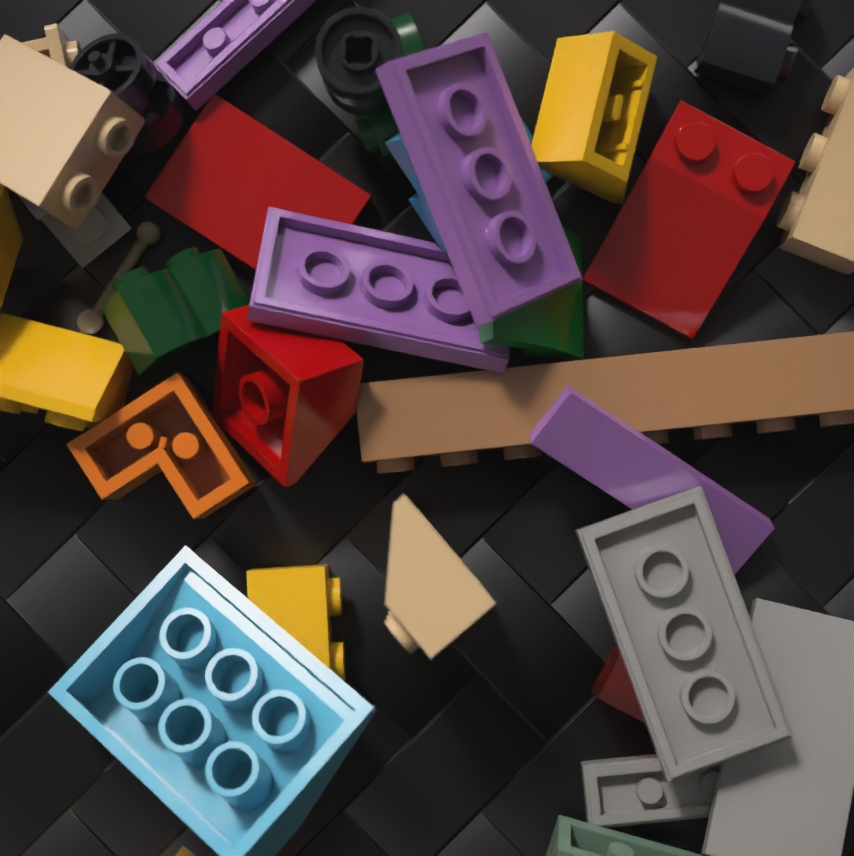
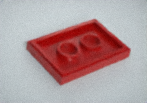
M216 94L209 99L145 195V199L254 271H256L268 207L355 225L372 200L369 193Z

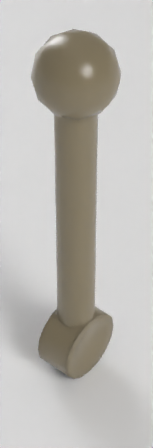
M145 221L138 226L137 241L92 310H85L79 315L77 325L83 333L96 335L103 330L105 320L101 306L115 292L111 285L119 277L132 271L146 248L160 240L161 230L155 222Z

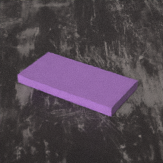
M488 32L391 60L376 68L375 71L476 326L491 322L583 280Z
M268 207L246 320L484 370L504 372L509 362L510 347L480 344V325L476 326L448 253L442 252L437 243Z

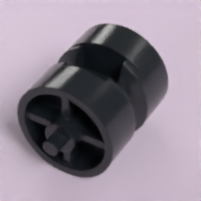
M121 33L99 37L86 45L73 59L69 69L112 91L144 118V125L136 136L131 149L126 153L127 155L142 156L153 153L164 147L177 134L185 115L184 103L133 37Z

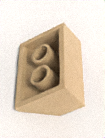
M404 494L393 503L385 605L390 611H388L389 615L386 616L387 619L384 623L410 654L421 646L426 654L432 658L495 605L496 602L410 498Z

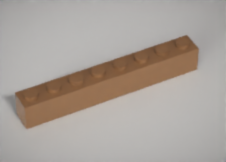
M854 331L505 368L503 373L483 370L360 383L356 409L362 462H376L377 474L415 470L414 458L439 455L441 467L479 463L477 451L503 449L504 460L541 457L542 450L531 444L529 434L568 384L657 444L669 443L668 431L693 429L694 440L732 436L731 424L756 422L757 434L795 430V418L819 415L820 427L854 424Z

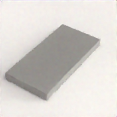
M702 486L688 489L575 530L664 777L668 782L794 737Z
M756 598L752 601L749 617L794 737L719 764L702 853L711 856H841L854 789V621Z

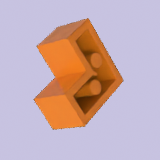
M178 372L67 443L68 448L102 500H118L163 471L192 518L204 519L257 485V482L191 380Z

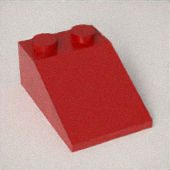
M681 100L663 129L585 273L582 282L692 340L766 218L796 161Z

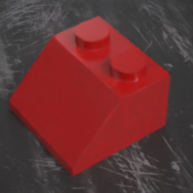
M249 305L223 312L221 315L212 414L218 424L284 487L296 484L355 414L364 359L340 339L248 321L246 319Z

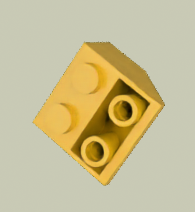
M614 31L557 38L531 144L540 169L613 204H623L651 90L657 56Z
M6 313L0 314L1 411L16 414L24 411L38 414L39 408L47 410L45 422L84 431L85 428L91 429L125 406L135 367L121 343Z

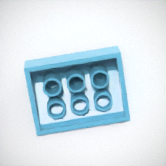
M186 545L48 691L55 700L219 856H275L299 829L376 712L370 703Z

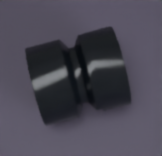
M361 6L343 9L328 18L318 32L314 48L318 70L327 93L338 107L347 113L359 116L379 114L390 106L375 69L388 61L403 57L400 34L392 21L377 10Z

